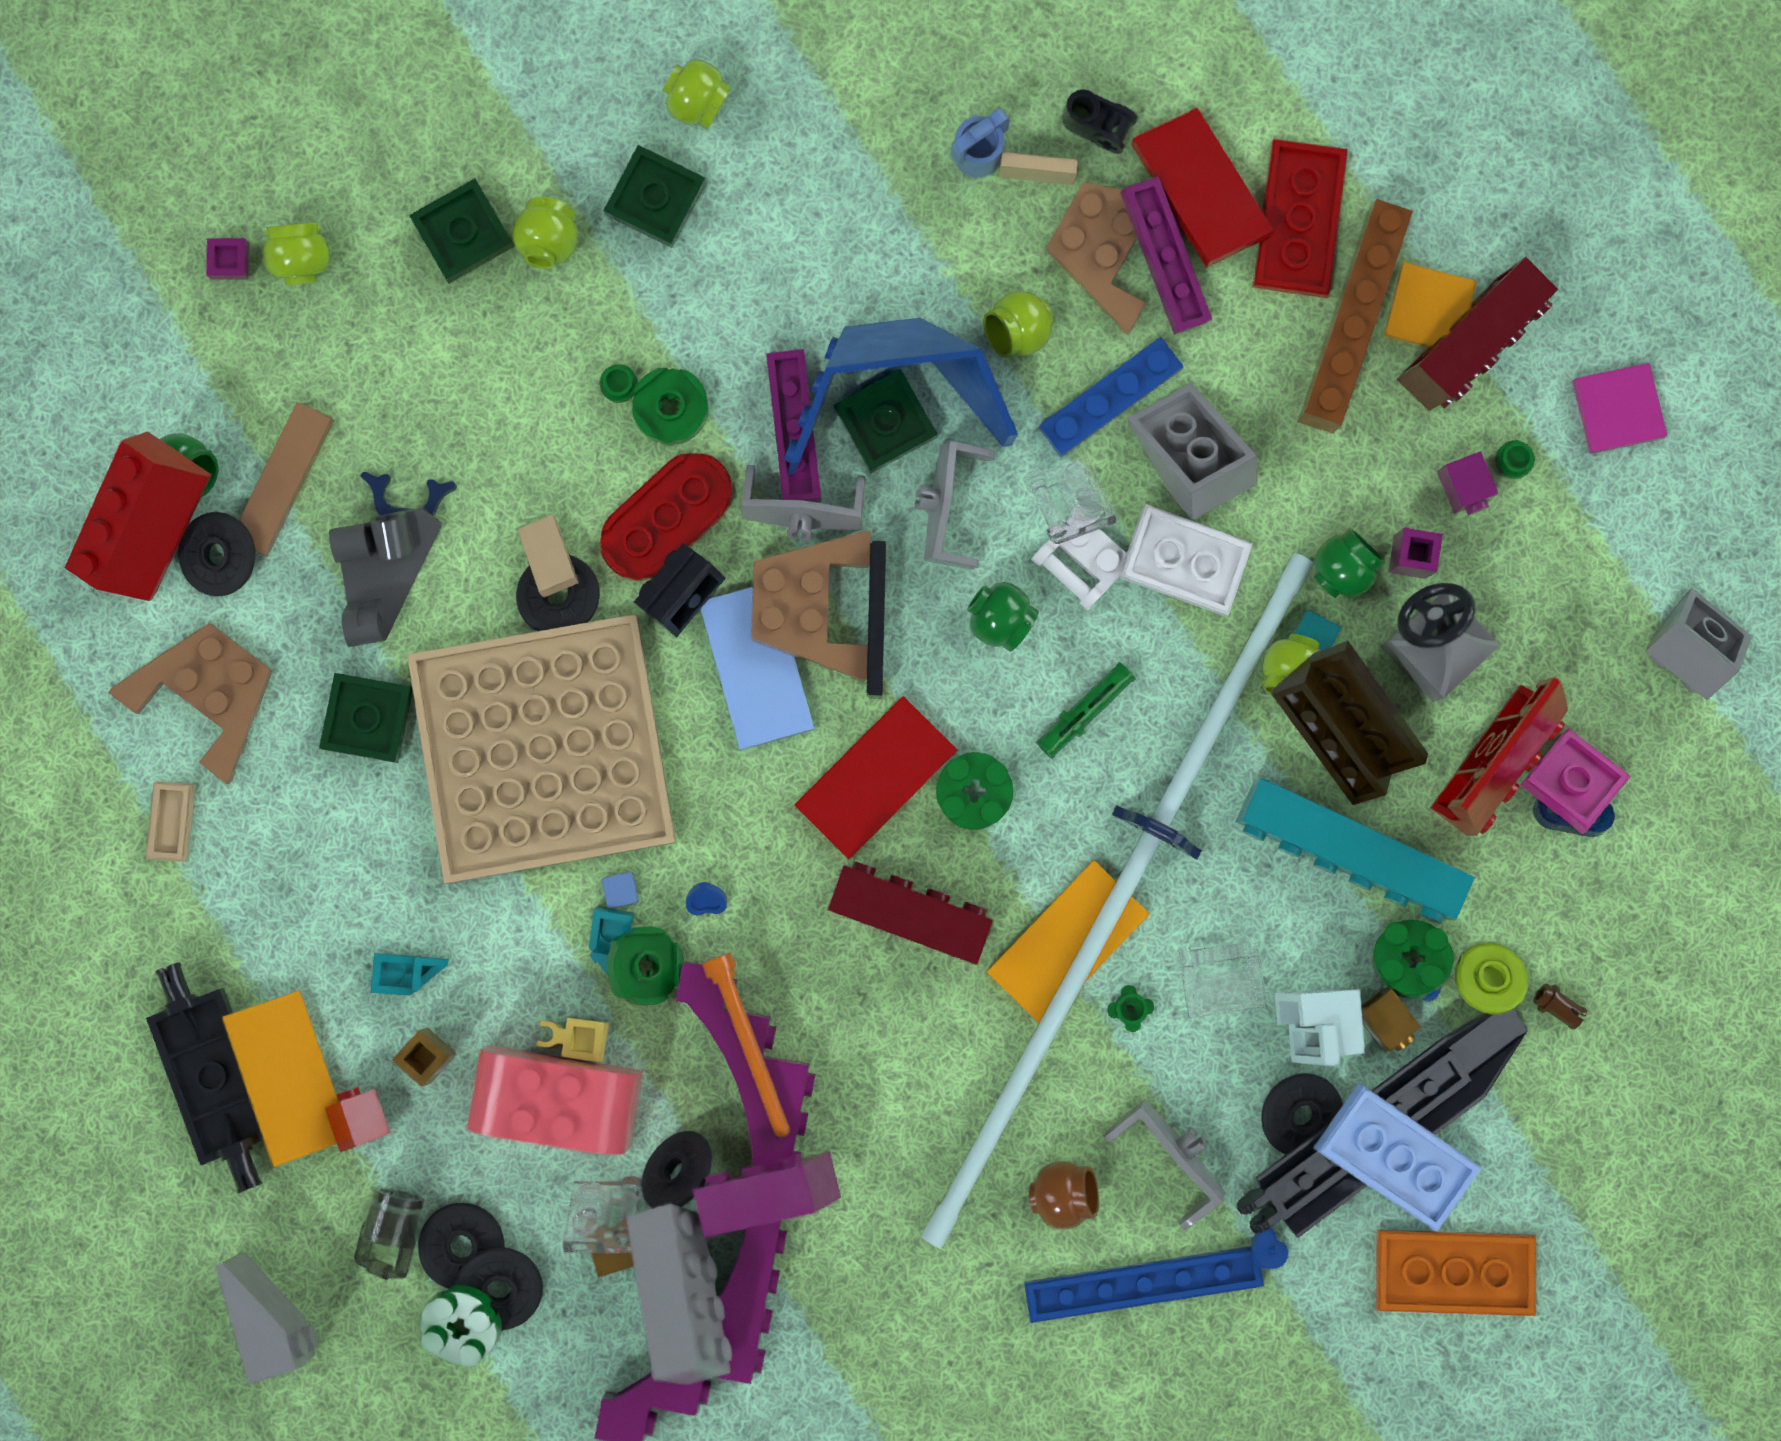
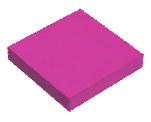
M1650 363L1579 377L1572 381L1589 454L1667 437Z
M1567 728L1520 785L1575 829L1584 834L1631 776L1579 735Z

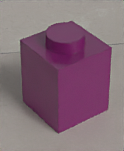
M1481 451L1446 464L1437 471L1454 514L1466 510L1469 516L1490 507L1488 501L1499 494Z
M1404 527L1393 537L1388 573L1427 579L1437 573L1443 534Z

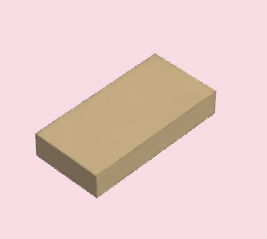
M1004 152L1001 155L999 177L1074 185L1078 161L1069 158Z
M553 514L517 529L538 591L543 598L579 583L559 525Z
M154 781L146 859L188 862L196 785Z

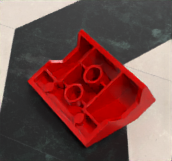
M1556 677L1540 680L1535 686L1537 688L1535 692L1523 685L1517 687L1430 807L1431 810L1467 836H1477L1479 832L1484 834L1489 830L1497 818L1494 814L1497 807L1502 801L1507 803L1515 795L1519 788V784L1516 781L1524 771L1529 772L1536 766L1542 757V753L1539 750L1547 739L1552 741L1565 725L1562 718L1568 712L1562 682Z

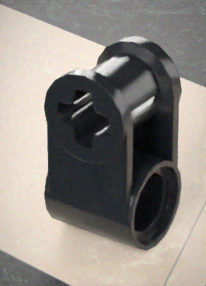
M1085 89L1077 90L1069 96L1062 114V122L1067 130L1094 142L1098 147L1114 154H1121L1125 148L1123 141L1128 130L1138 120L1137 114L1130 108L1113 103ZM1078 106L1085 108L1089 113V117H1077L1072 112V108ZM1117 124L1118 127L1116 131L1113 133L1112 129L1114 125Z

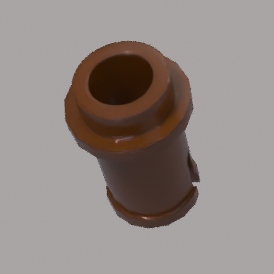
M1542 985L1533 999V1002L1538 1005V1011L1541 1013L1547 1011L1568 1025L1572 1030L1578 1028L1584 1021L1578 1015L1580 1014L1583 1017L1587 1015V1009L1560 993V987L1557 985Z

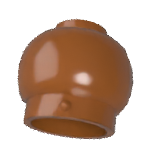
M1057 1161L1043 1167L1038 1172L1035 1182H1031L1029 1186V1202L1033 1213L1039 1214L1042 1221L1048 1226L1064 1230L1079 1226L1085 1219L1096 1218L1099 1211V1190L1092 1168L1089 1166L1079 1167L1068 1161Z

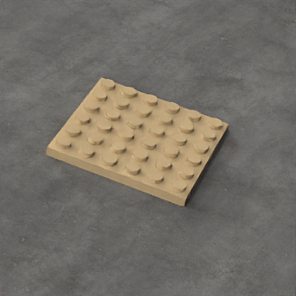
M637 614L407 654L444 884L676 843Z

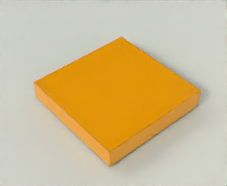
M1403 262L1384 336L1424 347L1432 346L1443 335L1447 336L1450 333L1449 328L1470 309L1477 281Z

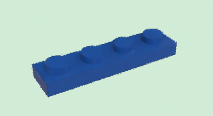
M1160 337L1048 418L1038 428L1062 458L1180 372L1184 366L1163 338Z

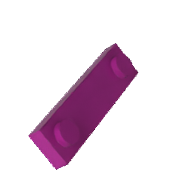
M1159 176L1124 188L1120 192L1173 334L1176 335L1212 321L1213 319Z
M804 349L766 353L783 500L822 502L814 430L796 474L787 475L790 462L784 460L792 438L799 441L803 428L797 425L805 404L811 406Z

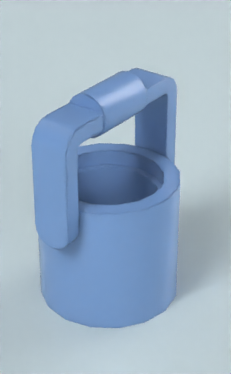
M1001 108L995 110L987 117H971L958 127L955 141L952 144L951 156L958 169L965 175L973 178H984L993 174L999 167L1004 150V132L1008 130L1010 121Z

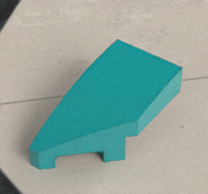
M596 906L593 912L589 949L592 952L589 956L595 964L598 963L607 975V958L610 944L616 936H620L627 930L632 929L635 912Z
M374 953L370 993L412 995L437 973L447 967L449 959Z

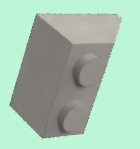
M1691 588L1653 634L1646 652L1650 654L1652 660L1658 666L1667 668L1681 679L1682 684L1689 691L1698 693L1708 700L1740 671L1752 636Z

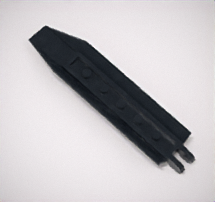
M1515 1009L1499 1015L1483 1013L1443 1036L1371 1091L1436 1135L1486 1097L1528 1030ZM1332 1120L1257 1175L1256 1180L1260 1188L1250 1190L1236 1203L1237 1210L1241 1215L1255 1212L1256 1209H1259L1268 1201L1272 1204V1207L1262 1209L1249 1221V1227L1253 1233H1264L1268 1228L1283 1220L1293 1234L1299 1238L1368 1186L1314 1149V1146Z

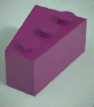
M830 1151L803 1158L801 1154L779 1159L778 1164L765 1167V1163L753 1164L741 1168L742 1174L730 1177L728 1171L714 1173L705 1177L706 1183L703 1186L693 1189L704 1238L815 1214L842 1198Z

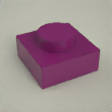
M207 238L206 276L210 280H249V242L246 238Z

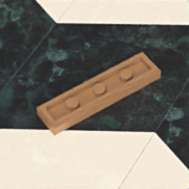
M298 402L239 519L248 529L253 539L255 552L268 557L334 422L331 417Z

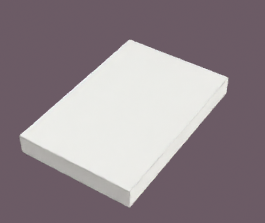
M1145 504L1142 508L1119 578L1226 617L1229 616L1253 543Z

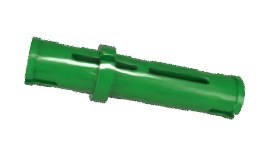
M1118 662L1068 712L1063 710L1058 715L1060 720L1038 739L1036 744L1048 757L1053 759L1075 736L1080 738L1085 733L1084 728L1131 682L1136 680L1134 675L1122 663ZM1111 685L1112 688L1093 707L1089 708V704ZM1080 713H1083V716L1068 731L1059 736V733Z

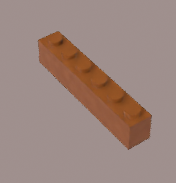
M1376 199L1368 210L1297 421L1298 423L1334 434L1342 425L1413 212L1412 210Z

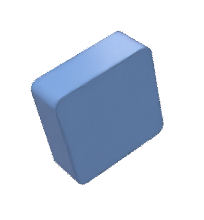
M628 872L602 879L608 908L633 904L639 901L633 873Z

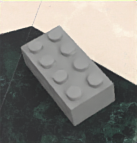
M667 1204L627 1216L626 1220L653 1380L688 1385L731 1373L729 1361L731 1360L732 1352L728 1339L724 1337L721 1322L724 1319V1308L720 1298L716 1295L714 1280L717 1278V1269L713 1259L709 1256L707 1241L710 1236L704 1238L699 1214L673 1204Z

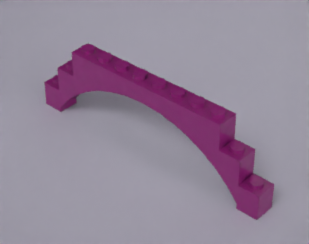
M683 962L676 1001L688 1004L706 1026L726 1059L738 1086L747 1117L752 1147V1165L765 1163V1167L778 1164L779 1159L801 1154L799 1151H794L797 1135L805 1136L809 1113L801 1112L804 1096L812 1097L816 1074L808 1072L810 1063L764 1055L765 1049H773L777 1026L770 1025L771 1016L746 1012L790 1128L787 1136L778 1137L775 1135L728 1009L725 1008L726 1004L718 983L713 984L711 978L707 979L702 964ZM733 979V980H734V983H735V986H736V988H737V980H738V979ZM781 1221L746 1228L739 1257L729 1281L719 1296L724 1308V1319L721 1320L724 1337L729 1341L732 1357L729 1361L731 1373L713 1378L751 1384L753 1374L762 1373L766 1350L758 1348L761 1333L769 1334L773 1310L765 1309L768 1293L776 1294L780 1270L773 1269L775 1253L783 1255L787 1231L780 1229ZM651 1371L645 1377L617 1393L606 1391L601 1399L594 1439L601 1441H645L646 1436L653 1437L658 1412L651 1411V1408L696 1416L700 1404H708L712 1381L702 1380L688 1385L653 1380Z

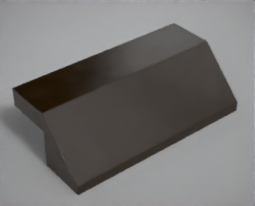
M1349 641L1315 652L1272 690L1271 695L1352 805L1385 796L1392 774L1426 764L1428 752Z

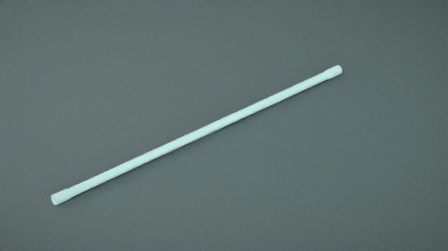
M1293 553L1277 583L1273 596L1152 818L1167 826L1171 824L1292 599L1298 594L1314 563L1305 556ZM1145 831L1143 832L942 1203L937 1206L922 1233L921 1238L930 1244L942 1249L958 1219L959 1211L1158 848L1161 840Z

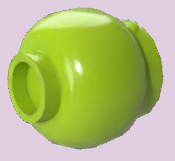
M693 59L689 60L684 67L676 64L662 91L668 94L665 104L669 113L676 120L690 126L699 124L708 130L732 86L722 80L721 73L712 64L704 60Z
M535 197L527 202L526 209L515 220L512 235L515 248L529 265L540 269H550L554 265L561 264L569 259L575 251L578 240L577 227L574 223L575 211L564 202L548 197Z
M317 222L266 227L267 230L264 234L268 236V239L265 240L263 245V259L269 273L274 277L284 278L285 285L315 283L316 275L323 273L330 261L328 243L324 236L319 234L321 226Z
M1015 291L1002 297L995 303L993 309L984 315L983 329L986 339L996 354L1003 358H1008L1012 355L1024 357L1036 353L1048 343L1054 318L1052 310L1045 300L1038 298L1030 292Z
M1290 634L1288 640L1283 639L1274 642L1267 650L1262 663V672L1265 680H1262L1261 684L1264 691L1271 694L1272 690L1312 654L1321 651L1318 649L1319 642L1298 634Z

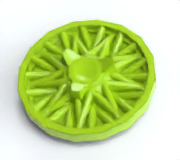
M1483 943L1472 946L1460 957L1455 968V983L1460 996L1469 1006L1482 1013L1499 1015L1512 1011L1523 1001L1528 991V973L1524 963L1513 951L1500 944Z

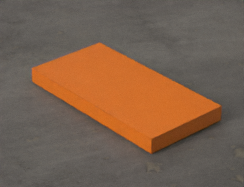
M1377 1230L1375 1309L1377 1311L1536 1316V1236L1532 1234Z

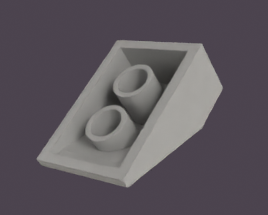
M1192 383L1128 417V424L1171 496L1192 520L1257 485V455Z
M245 1252L215 1266L249 1385L297 1370L315 1356L314 1349L318 1347V1339L312 1325L307 1326L304 1315Z

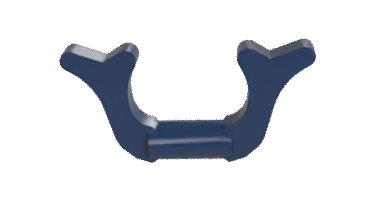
M367 472L361 473V478L372 489L375 510L379 515L411 510V508L393 507L386 503L385 492L391 482L388 474L375 477ZM429 479L427 481L429 498L426 505L421 508H425L435 516L442 499L457 489L455 482L450 481L438 484L433 479Z
M1117 805L1111 814L1135 828L1141 827L1143 831L1172 845L1173 848L1196 860L1202 852L1201 849L1194 846L1187 838L1178 834L1177 830L1150 816L1146 817Z

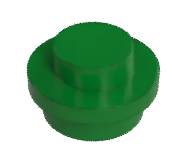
M616 364L604 370L600 377L599 385L602 394L609 401L623 403L634 396L638 379L631 368L626 365Z
M1512 440L1506 442L1498 449L1495 463L1502 475L1510 479H1519L1526 476L1532 470L1535 456L1529 445L1522 441Z

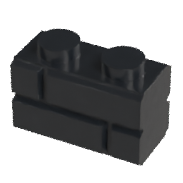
M682 543L677 550L667 555L664 560V566L652 580L642 585L639 596L634 601L640 609L676 638L726 579L708 560L697 554L685 543Z

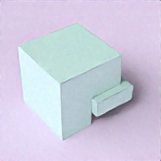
M1321 989L1275 993L1277 1025L1289 1024L1291 1062L1322 1066L1340 1065L1339 1056L1365 1054L1360 989Z

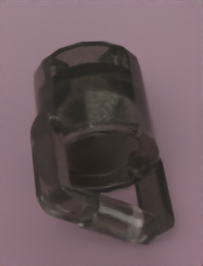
M374 1188L366 1220L363 1222L355 1250V1263L366 1268L368 1273L384 1280L389 1278L404 1279L408 1274L416 1244L415 1235L425 1199L416 1194L392 1188ZM372 1242L400 1248L395 1268L391 1264L377 1258H369Z

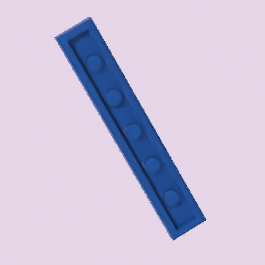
M1251 1246L1024 1281L1030 1323L1264 1286L1262 1269L1255 1266L1253 1262Z

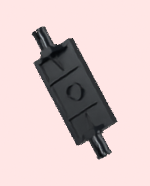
M180 962L166 966L165 969L161 968L155 971L168 1004L165 1005V1010L147 1017L146 1020L200 1166L219 1158L222 1161L226 1160L237 1188L236 1191L241 1193L263 1184L249 1150L253 1149L252 1145L264 1140L222 1020L223 1016L232 1014L233 1011L224 988L196 997V994L191 995L181 968L182 965Z

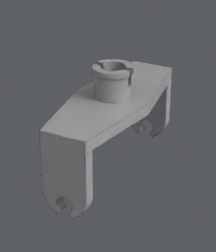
M951 440L941 445L933 488L920 485L915 496L920 498V501L915 500V509L929 511L924 561L967 569L978 568V559L941 551L952 500L956 456L991 461V459L994 460L995 451Z
M747 465L741 505L742 519L788 527L787 536L793 540L798 539V531L801 530V541L811 539L812 529L860 530L866 476L858 475L854 509L803 500L753 499L755 465Z
M1144 1099L1108 1129L1103 1137L1108 1142H1111L1140 1118L1173 1160L1207 1195L1206 1198L1180 1219L1179 1225L1183 1230H1186L1222 1203L1225 1192L1196 1156L1207 1148L1201 1136L1196 1140L1195 1136L1198 1132L1193 1128H1189L1180 1137Z

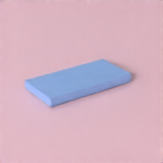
M752 587L708 599L701 608L740 750L815 730L794 656L751 640Z
M1360 1083L1354 1088L1314 1146V1149L1436 1232L1441 1228L1482 1168Z

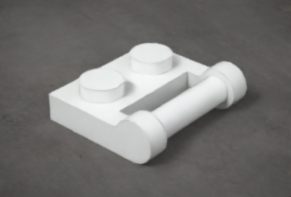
M1077 509L1037 551L1031 560L1038 567L1043 565L1081 600L1079 604L1088 611L1119 578L1127 553ZM1058 547L1062 548L1098 581L1092 589L1053 555Z

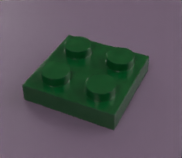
M637 145L603 210L604 214L673 248L707 183L706 178Z
M475 178L409 215L449 284L515 247Z
M901 369L834 404L838 417L870 474L938 437L937 432Z
M334 673L319 749L399 763L413 693L412 687Z

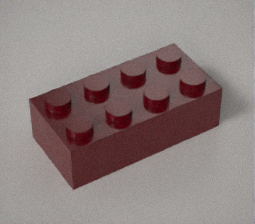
M1525 256L1502 272L1471 303L1470 309L1449 328L1450 333L1447 336L1443 335L1432 346H1429L1396 380L1428 411L1439 405L1446 408L1453 401L1457 402L1473 387L1470 382L1480 373L1483 375L1491 369L1500 359L1497 355L1506 347L1510 348L1526 333L1524 328L1531 321L1538 320L1552 307L1553 304L1549 299L1559 289Z
M857 861L853 862L852 867L843 865L827 908L828 911L978 965L994 921L986 917L988 909L969 902H964L962 908L948 903L950 895L928 888L924 895L911 890L914 882L892 874L889 881L874 876L876 868Z

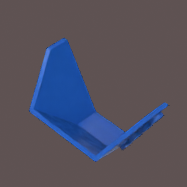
M911 318L845 326L839 339L832 337L825 358L829 361L824 372L819 370L811 392L816 394L812 406L805 404L797 425L803 428L799 441L792 438L784 460L790 462L787 475L796 474L835 374L932 362L1002 447L1012 446L1018 433L983 350L922 318Z

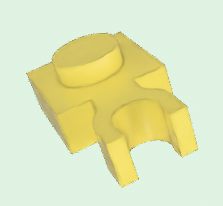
M567 1017L566 1029H564L558 1023L540 1020V1026L552 1029L553 1037L548 1042L537 1040L536 1046L555 1048L563 1045L561 1057L603 1062L609 1023Z

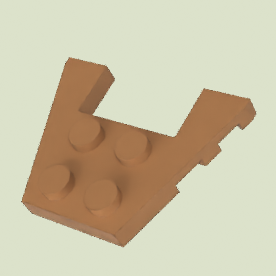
M1083 182L1051 238L1046 251L1095 300V303L1103 312H1106L1115 321L1120 330L1129 335L1146 302L1112 285V282L1136 241L1137 236L1120 194L1122 189ZM1174 216L1181 237H1183L1185 232Z
M863 531L754 561L751 640L796 658L800 657L819 664L820 667L830 671L834 670L848 675L851 679L865 682L867 679V645L827 642L829 566L868 568L870 565V531Z
M208 623L112 687L108 693L135 714H140L161 686L165 684L223 729L221 735L199 763L223 782L230 784L235 776L237 763L246 746L248 733L254 717L258 713L273 670L213 624Z

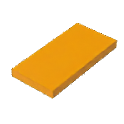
M1095 860L1070 883L986 971L1038 1023H1040L1116 884V881ZM1132 896L1085 982L1150 915Z
M300 990L223 1016L222 1020L272 1167L274 1168L337 1144L325 1107L337 1103L338 1100Z

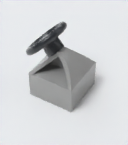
M1437 583L1420 589L1407 599L1398 615V630L1380 647L1432 702L1445 698L1501 645L1474 618L1476 612L1475 600L1467 589L1453 583ZM1416 610L1417 612L1411 617L1412 612Z

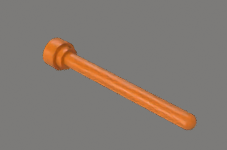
M730 952L702 963L707 979L711 978L713 984L718 983L774 1133L782 1138L788 1135L790 1128L735 986L733 977L736 976L734 968L737 966Z

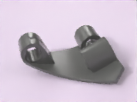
M425 508L383 514L372 518L368 523L329 530L331 552L335 562H340L344 579L347 605L342 613V629L345 641L349 647L387 640L443 524Z

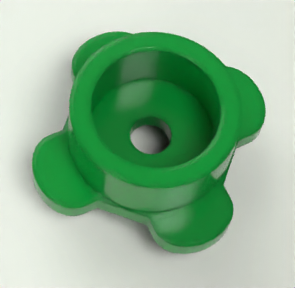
M1126 985L1122 987L1121 995L1117 1001L1108 1005L1107 1012L1111 1018H1118L1123 1022L1127 1031L1136 1032L1141 1028V1022L1146 1016L1153 1013L1154 1003L1152 1000L1144 999L1137 994L1134 986ZM1129 1005L1134 1006L1133 1012H1128L1127 1007Z

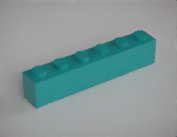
M1263 778L1253 781L1235 821L1245 826L1242 832L1260 841H1264L1266 836L1280 842L1279 850L1297 858L1300 857L1301 853H1304L1315 859L1314 866L1332 874H1335L1337 869L1351 875L1350 883L1369 891L1372 886L1386 891L1385 899L1403 907H1406L1407 903L1410 902L1422 908L1419 913L1421 916L1440 924L1443 919L1457 920L1475 879L1474 876Z

